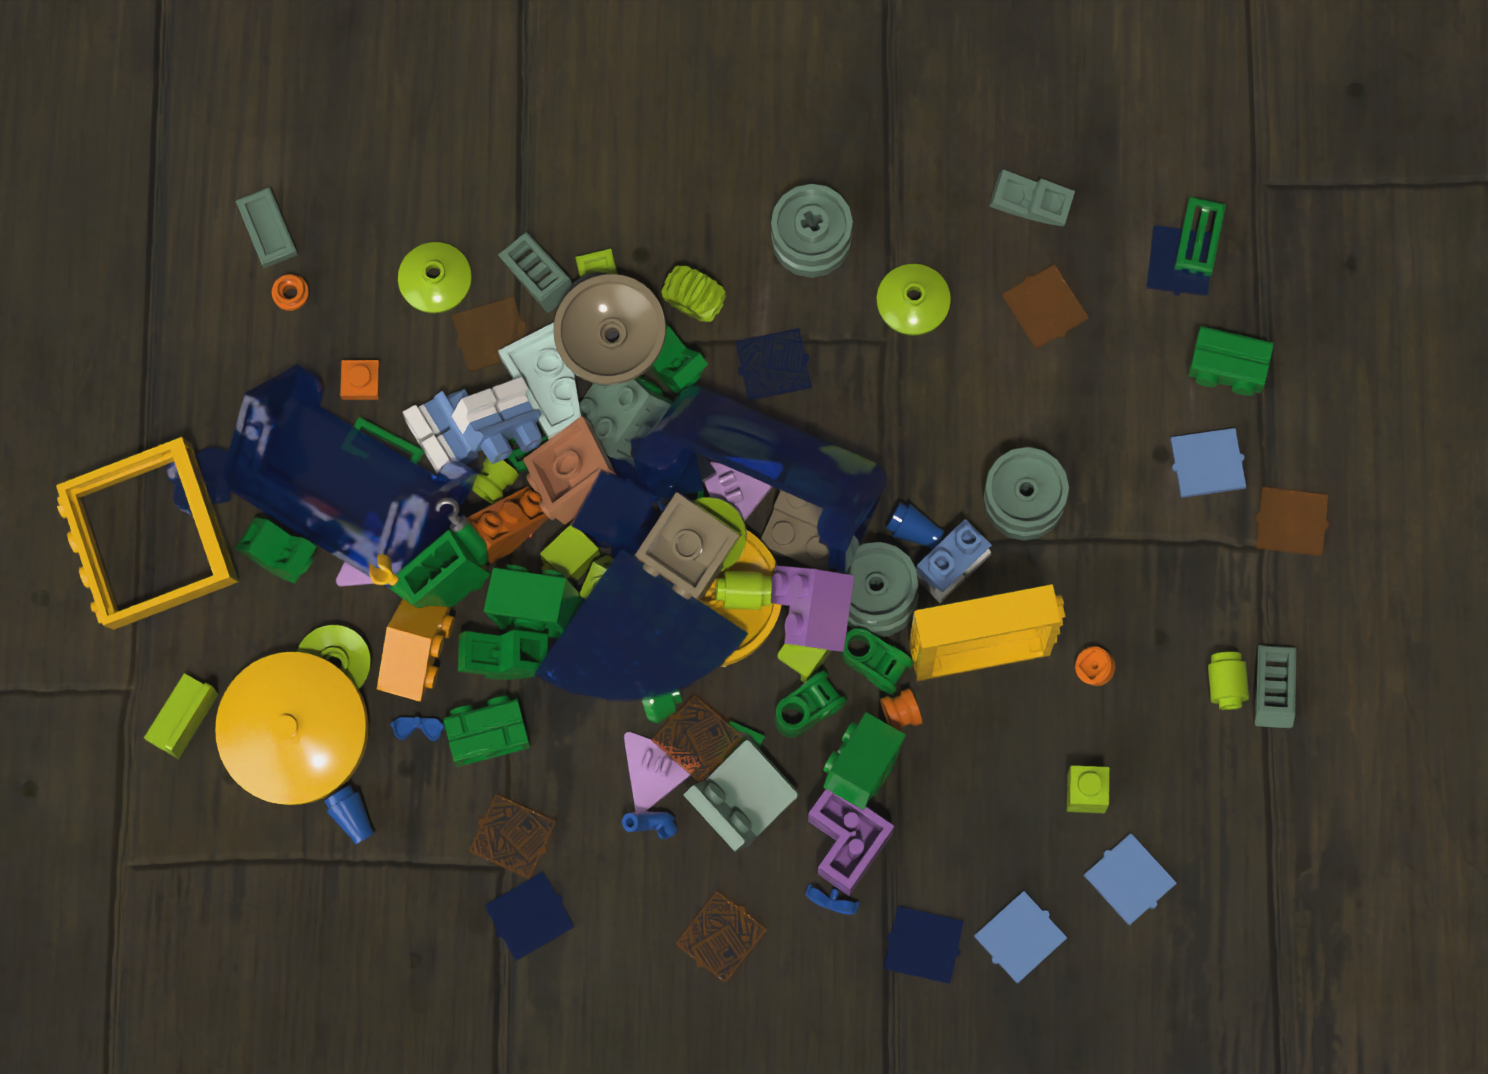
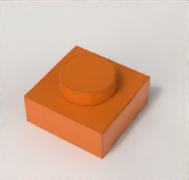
M342 360L340 394L342 400H379V360Z

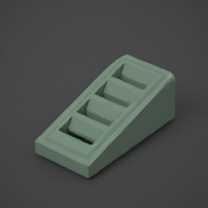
M527 232L498 254L500 259L547 313H550L561 304L572 282ZM529 249L533 251L521 262L515 263V260ZM539 260L541 261V263H539V264H538L536 267H534L531 271H529L527 274H525V271H526V270H528L531 266H533V265H534L536 262H538ZM547 272H551V274H549L541 282H539L537 285L535 284V282L539 280L542 276H544Z
M1258 645L1255 725L1292 728L1295 719L1296 648ZM1266 661L1285 662L1287 667L1266 666ZM1265 677L1287 678V682L1265 680ZM1265 692L1286 693V697L1265 696Z

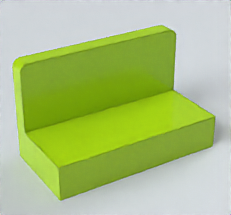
M184 673L144 739L179 759L218 697V693L210 684L206 682L202 684Z

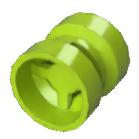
M486 457L482 462L483 469L481 473L473 474L467 485L482 499L490 504H494L502 500L504 497L503 489L508 485H513L519 474L504 460L492 464Z

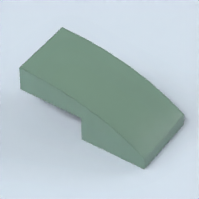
M1003 169L998 175L989 207L1022 218L1064 226L1075 191L1042 178L1035 182Z

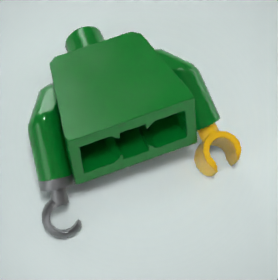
M452 498L439 500L435 507L437 512H439L443 504L448 503L454 507L453 512L448 515V519L452 522L450 525L451 530L444 533L397 574H394L392 571L390 557L379 554L377 559L380 568L369 564L370 578L374 584L384 585L389 583L390 590L416 608L427 606L452 607L472 591L481 589L485 580L490 575L485 565L488 561L487 544L464 515L458 516L459 505Z

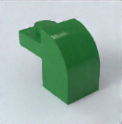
M666 325L663 349L657 360L648 370L667 389L677 395L684 387L691 386L701 377V372L708 363L700 353L687 349L673 330Z
M254 517L234 549L260 567L295 584L299 576L310 567L313 561L312 555L317 546L305 538L289 535L268 519Z
M512 630L499 636L465 631L459 634L458 672L486 675V679L498 680L524 679L547 672L548 634Z

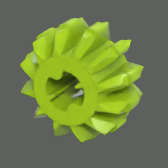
M675 266L666 277L661 290L664 300L670 303L672 307L691 318H696L700 322L713 321L716 314L718 315L724 305L722 303L726 297L724 288L718 285L717 281L688 266Z

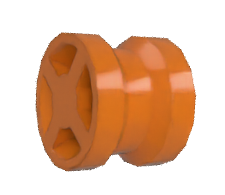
M910 688L902 690L900 696L894 698L886 696L880 699L887 723L901 732L902 728L909 724L913 726L922 724L921 714Z

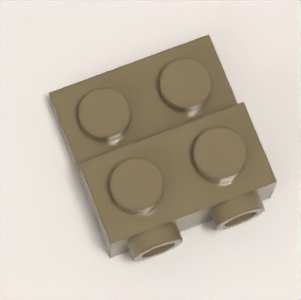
M799 471L797 476L788 473L774 504V511L760 541L769 551L811 569L830 572L857 512L858 503L852 500L854 494L846 489L833 486L832 490L829 491L817 486L819 479L811 474Z
M676 492L635 556L643 561L641 567L646 572L659 579L663 575L674 582L672 589L688 600H691L693 596L697 599L703 598L724 567L722 564L742 534L682 493Z

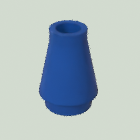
M901 502L896 506L886 526L887 530L893 532V537L924 545L931 549L938 545L945 531L935 525L912 504L909 503L906 506Z
M351 785L324 801L328 807L326 812L345 831L355 845L375 833L370 825L359 791L355 793Z

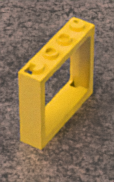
M183 437L56 485L60 496L57 497L59 503L57 508L60 515L68 520L71 529L67 533L68 541L73 552L79 553L83 565L79 567V574L85 587L91 589L95 600L91 602V609L96 614L98 623L102 622L103 626L115 630L239 582L192 443ZM175 462L213 576L119 611L81 497Z
M1053 584L915 610L909 648L911 658L914 661L913 667L916 681L1050 656L1054 643H1057V635H1060V627L1063 626L1062 618H1065L1062 595L1055 596Z

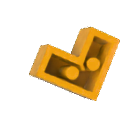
M402 599L387 626L377 690L421 701L427 688H434L439 673V667L434 666L435 657L439 658L444 639H449L455 622V617L450 616L451 607L427 606L416 608Z

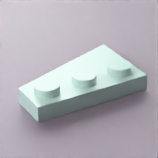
M554 322L498 350L500 358L512 379L523 377L528 387L525 395L533 410L537 409L541 413L538 423L548 440L582 416L575 375L562 361L555 346Z

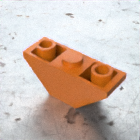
M529 486L467 518L484 538L487 544L488 561L491 564L512 553L548 519L539 504L543 500L542 497Z

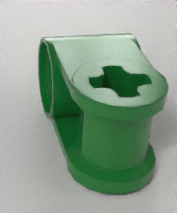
M855 628L846 634L844 652H840L842 661L847 666L866 677L868 681L880 690L891 695L896 692L895 685L906 668L910 669L914 665V661L907 654L885 643L863 628ZM855 640L862 641L867 645L868 653L862 657H856L849 652L848 644ZM894 664L889 674L885 675L889 667Z
M825 670L811 677L799 689L778 703L775 713V727L781 735L788 738H796L820 721L831 717L847 704L848 700L845 696L840 697L828 681L829 675ZM787 710H796L801 714L803 720L798 724L791 725L783 720L782 714Z

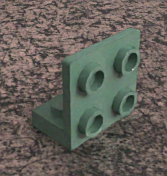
M636 378L616 385L593 383L579 403L581 415L591 423L606 455L636 468L638 466L630 454L634 450V444L637 448L639 443V446H641L644 442L651 440L654 433H662L679 409L672 400L646 389Z
M752 740L744 741L705 781L694 784L684 794L685 798L735 852L748 847L800 795L799 791Z

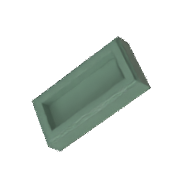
M270 187L236 200L263 269L298 255Z

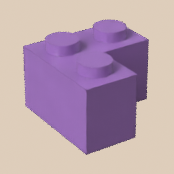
M775 565V572L771 579V603L790 606L789 615L785 621V644L844 652L854 576L817 569Z
M827 789L808 814V822L836 840V843L819 865L818 875L850 896L893 835L894 825L866 807L862 810Z

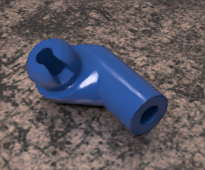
M669 812L627 813L622 819V826L627 832L657 830L659 838L667 839L674 836L678 831L674 823L675 818Z

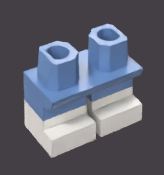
M523 377L495 386L492 390L489 388L462 398L452 414L454 421L472 451L476 453L483 450L492 464L501 462L510 456L513 451L508 443L510 439L515 438L522 452L537 448L543 439L536 424L541 413L537 409L533 410L525 394L528 391V387Z
M465 389L452 393L447 397L441 391L433 400L419 407L414 405L403 411L408 427L441 480L479 457L478 452L474 453L452 417L460 400L469 396Z
M965 519L916 566L918 582L941 603L965 580V576L968 578L991 555L989 548L992 545Z

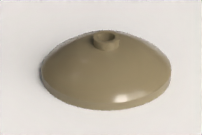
M616 274L592 277L574 287L561 302L554 320L553 334L555 346L565 365L580 378L600 385L626 383L645 373L659 357L666 337L664 312L653 292L633 278ZM614 331L620 333L618 340L614 342L607 340L609 333Z

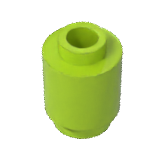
M724 571V578H717L716 601H723L724 609L760 610L761 606H770L771 576H762V572Z
M1239 652L1213 654L1211 656V664L1208 665L1211 702L1219 704V709L1222 710L1241 708L1242 702L1249 700L1246 662L1242 661V655Z

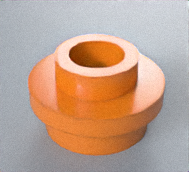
M295 274L281 276L272 287V298L275 304L286 311H294L301 308L309 297L307 283L303 278ZM288 289L297 290V295L294 298L288 299L284 297Z

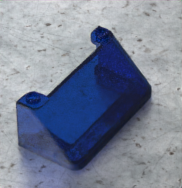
M295 365L247 391L244 394L224 467L223 477L228 489L369 577V564L380 568L377 559L379 554L390 557L392 571L394 574H397L433 544L449 524L448 515L454 510V507L447 503L443 504L439 512H437L435 509L437 502L443 498H452L460 508L474 486L478 472L458 461L448 462L440 468L436 477L321 408L323 389L320 381L314 374L299 365ZM387 583V584H384L383 586H386V587L389 588V587H390V584Z
M690 386L679 394L642 441L634 457L638 483L655 491L659 483L666 479L674 478L681 482L694 454L698 453L822 508L823 511L817 524L819 543L825 545L829 551L828 567L842 574L847 573L887 484L886 473L877 463L700 386Z

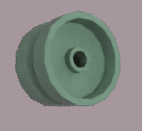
M807 184L793 188L780 198L773 210L771 241L774 255L784 268L796 275L814 278L828 275L842 265L850 252L853 228L850 207L843 197L827 186Z
M1030 447L1013 449L999 457L989 470L983 496L985 514L993 527L1008 538L1022 541L1037 539L1052 531L1062 518L1067 501L1069 485L1065 470L1056 458L1044 450ZM1028 492H1029L1030 494H1032L1031 496H1028V497L1023 496V495H1026Z
M883 542L865 543L849 551L839 563L836 572L854 576L847 625L852 629L863 628L868 630L876 637L891 636L903 630L913 619L914 611L917 610L919 603L917 570L910 557L898 547Z

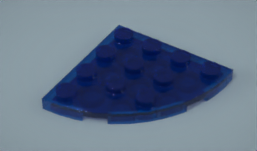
M621 549L538 667L535 676L552 686L575 695L581 694L615 702L649 700L687 688L692 683L719 668L736 652L747 638L748 633L693 596L689 600L672 589L674 585L672 582L660 574L656 577L652 576L643 569L644 563Z

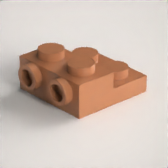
M583 416L523 459L529 470V474L526 475L527 480L537 493H540L543 499L539 502L541 509L549 519L554 520L556 518L564 525L579 515L585 501V510L588 508V503L594 504V501H589L593 500L590 498L593 486L596 487L609 477L616 476L591 423ZM602 472L604 474L607 473L606 476L597 481V479L601 477L599 475H601Z

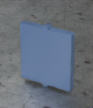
M1235 428L1170 438L1174 458L1172 471L1177 474L1181 498L1246 489L1242 466L1245 457L1243 454H1240Z
M1131 833L1111 851L1106 850L1103 853L1104 857L1084 874V877L1129 926L1149 908L1155 909L1157 901L1177 884Z
M1025 891L974 936L993 957L992 962L994 964L999 963L1017 984L1067 939L1063 932L1050 920L1049 912L1046 910L1042 911Z

